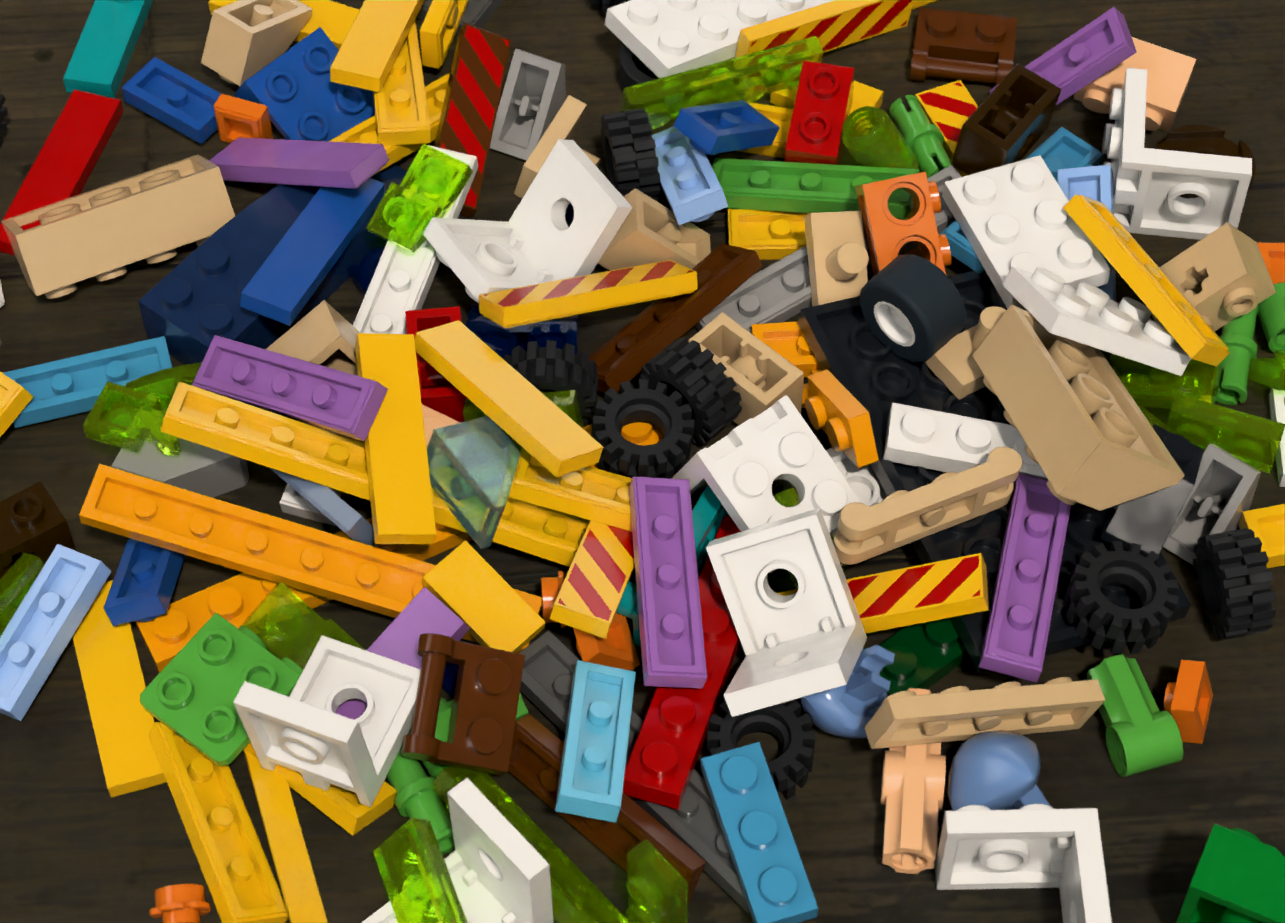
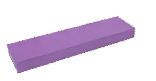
M238 137L209 161L219 166L223 181L357 189L385 166L389 158L383 144Z
M217 335L214 336L192 383L195 387L362 441L366 440L388 390L374 380Z
M1019 473L1012 493L979 667L1037 683L1044 662L1071 505L1062 502L1050 492L1047 487L1048 480Z
M633 476L629 486L644 686L703 688L707 679L689 480Z

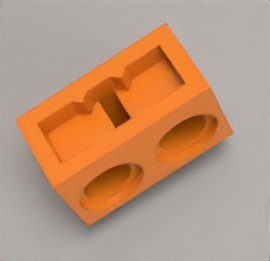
M926 172L855 186L859 210L862 211L863 230L873 277L897 258L901 247L910 241L920 246L923 258L929 260L946 274L944 266L951 265V251L945 233L938 235L934 213L941 212V200L936 182H928ZM898 188L907 191L913 201L911 213L902 220L895 218L888 209L889 196Z

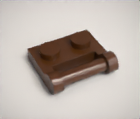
M919 7L910 80L925 81V76L991 83L997 86L1013 69L1018 18Z
M420 634L417 654L422 656L412 728L411 734L404 735L401 755L416 760L500 776L508 773L525 655L456 641L445 635ZM448 662L459 666L447 742H443L434 737L445 665Z

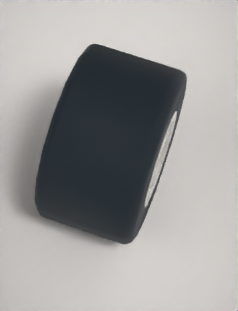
M914 254L899 255L861 289L860 306L863 316L874 335L885 347L887 344H890L892 346L891 351L897 356L911 362H926L965 327L966 310L963 299L954 283L940 268L920 256Z

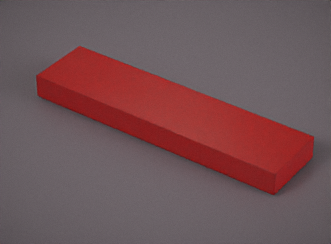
M73 90L3 220L81 193L124 112L121 100ZM37 220L20 227L23 230H27L41 224ZM0 223V252L15 256L10 240L2 223Z

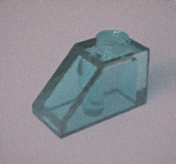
M488 416L434 429L427 447L432 488L480 549L490 547L506 506L521 454L511 439Z

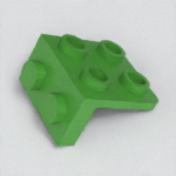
M215 613L142 691L140 702L147 712L215 764L226 766L251 742L233 703L244 681L289 697L303 669L287 657H283L282 660L278 659L267 650L265 643L247 627L241 625L239 628H236L222 616Z

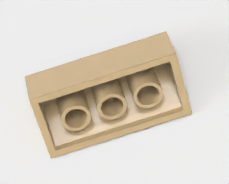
M195 155L2 220L1 223L29 288L36 296L45 293L47 299H53L75 291L77 289L76 282L96 276L97 281L110 280L127 272L126 265L145 258L148 264L158 263L176 256L177 247L194 241L197 246H200L214 232L235 217L219 166L200 155ZM37 220L41 224L27 230H23L20 227Z
M1011 304L972 355L985 376L983 383L992 393L997 395L1005 408L1003 412L1005 419L1019 431L1027 444L1025 446L1026 453L1033 461L1040 465L1048 478V489L1062 502L1069 505H1074L1078 502L1102 511L1176 485L1185 476L1100 349L1049 333L1028 311Z

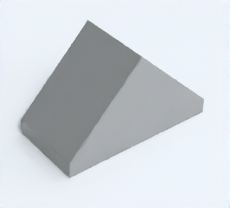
M515 49L496 114L490 143L491 149L527 161L566 100L565 64L521 49Z
M1209 443L1203 453L1195 485L1163 547L1193 565V559L1197 558L1194 553V547L1198 544L1197 539L1199 537L1234 531L1239 528L1238 523L1241 513L1250 509L1261 472L1217 445Z

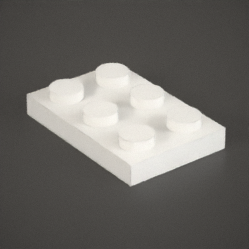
M1040 155L944 182L942 197L1007 309L1011 304L1024 309L1002 286L1012 266L1034 273L1037 267L1047 269L1066 281V285L1075 288L1079 286L1080 282H1085L1095 287L1108 284L1111 269L1097 247L1063 209L1069 201Z
M1012 266L1002 285L1049 333L1182 376L1191 360L1183 348L1175 342V339L1161 323L1150 319L1152 312L1148 307L1132 298L1123 297L1120 303L1110 300L1108 294L1085 282H1080L1077 288L1066 285V281L1059 275L1041 267H1037L1034 273Z

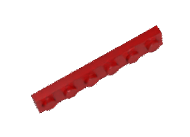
M724 516L715 539L741 531L731 517ZM709 555L698 580L707 670L706 682L703 688L657 686L624 773L622 792L627 796L677 810L680 808L709 729V720L712 714L715 713L740 645L738 633Z

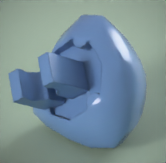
M877 644L867 649L863 648L847 685L801 697L804 713H808L812 723L823 732L844 738H867L864 727L881 707L882 701L888 697L887 691L890 689L891 682L881 677L879 673L884 666L894 663L895 654Z
M1002 730L981 732L963 742L953 757L949 774L948 797L952 810L956 811L969 805H982L990 810H1019L1031 804L1050 806L1036 785L1041 762L1036 743L1020 733Z

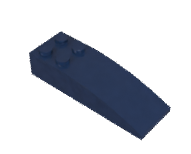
M392 164L370 177L385 183L384 197L290 326L240 307L241 292L320 189L318 186L279 184L247 206L206 239L138 301L147 338L153 339L165 336L169 355L198 373L215 335L267 349L323 300H327L387 243L414 175L396 164Z

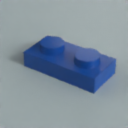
M156 57L121 87L125 102L200 144L205 142L218 129L214 104L221 93Z
M744 100L681 108L674 124L676 129L690 139L689 143L693 148L707 155L772 145L780 128Z
M131 538L128 539L104 605V610L112 625L115 626L132 621L146 622L167 613L185 555Z

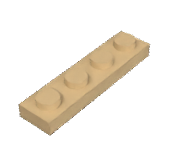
M1069 677L1055 678L1044 684L1021 686V683L1011 681L997 685L992 689L969 690L966 686H956L946 689L941 693L916 695L914 691H901L888 696L882 701L881 707L864 729L871 749L968 740L981 732L1002 730L1017 732L1023 735L1080 729L1104 703L1105 697L1098 679L1072 681Z

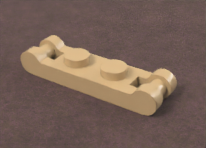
M997 447L990 452L987 462L959 473L953 471L944 473L932 483L909 492L906 490L896 491L882 502L870 507L858 502L845 505L841 510L838 530L834 534L832 541L839 561L848 565L857 564L1005 506L1011 498L1014 489L1013 482L1018 478L1022 468L1020 454L1009 447Z

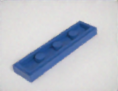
M369 178L357 189L320 187L243 289L240 307L290 326L384 197L385 183Z

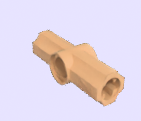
M909 688L907 690L914 691L916 695L932 694L927 689ZM941 742L889 747V751L885 750L881 784V804L885 805L882 864L894 868L896 872L918 874L926 869H934L938 852V810H942L946 774V756L941 755Z

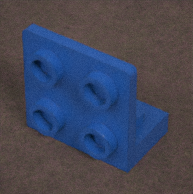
M321 27L244 81L233 95V97L268 106L271 122L286 140L330 141L375 115L373 94L370 90L330 82V67L339 50Z

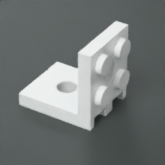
M1126 68L1122 89H1112L1109 119L1115 120V124H1105L1102 153L1107 154V158L1111 159V162H1104L1103 165L1110 164L1113 171L1114 216L1129 233L1196 240L1203 239L1227 222L1238 228L1252 176V158L1144 148L1147 69ZM1183 194H1196V195H1198L1199 197H1196V198H1183V197H1180V195H1183Z
M558 139L508 222L432 217L423 235L437 251L438 259L452 269L466 286V293L479 303V294L591 274L633 207L574 140ZM571 202L574 209V218L572 224L568 227L565 212Z
M787 395L777 400L770 408L755 418H750L734 428L727 436L712 446L705 447L697 452L671 478L689 480L691 496L709 485L740 531L820 508L830 534L838 528L839 516L845 505L853 502L862 503ZM782 479L794 485L798 493L796 506L785 507L775 500L772 494L774 480Z
M821 509L810 510L710 541L706 546V550L746 655L724 693L731 716H738L847 685L865 645L867 636ZM774 569L790 571L798 581V591L788 596L775 593L768 584V573Z
M322 635L289 697L244 681L233 703L262 768L273 771L276 764L300 772L306 784L325 791L328 790L330 784L355 792L361 804L371 807L403 744L404 735L408 734L412 726L420 669ZM349 699L363 700L367 703V708L359 718L353 720L336 714L338 707L343 702Z
M466 778L447 792L455 851L361 922L554 923L549 863L478 788Z
M1031 804L1019 810H990L982 805H969L956 811H945L935 864L937 890L1059 888L1063 923H1112L1097 808L1053 809L1045 804Z

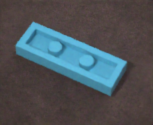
M577 660L572 680L555 811L616 823L621 808L635 671Z

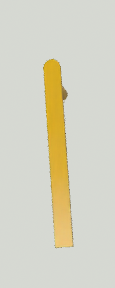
M244 751L290 923H328L287 779L274 770L262 768L258 759Z

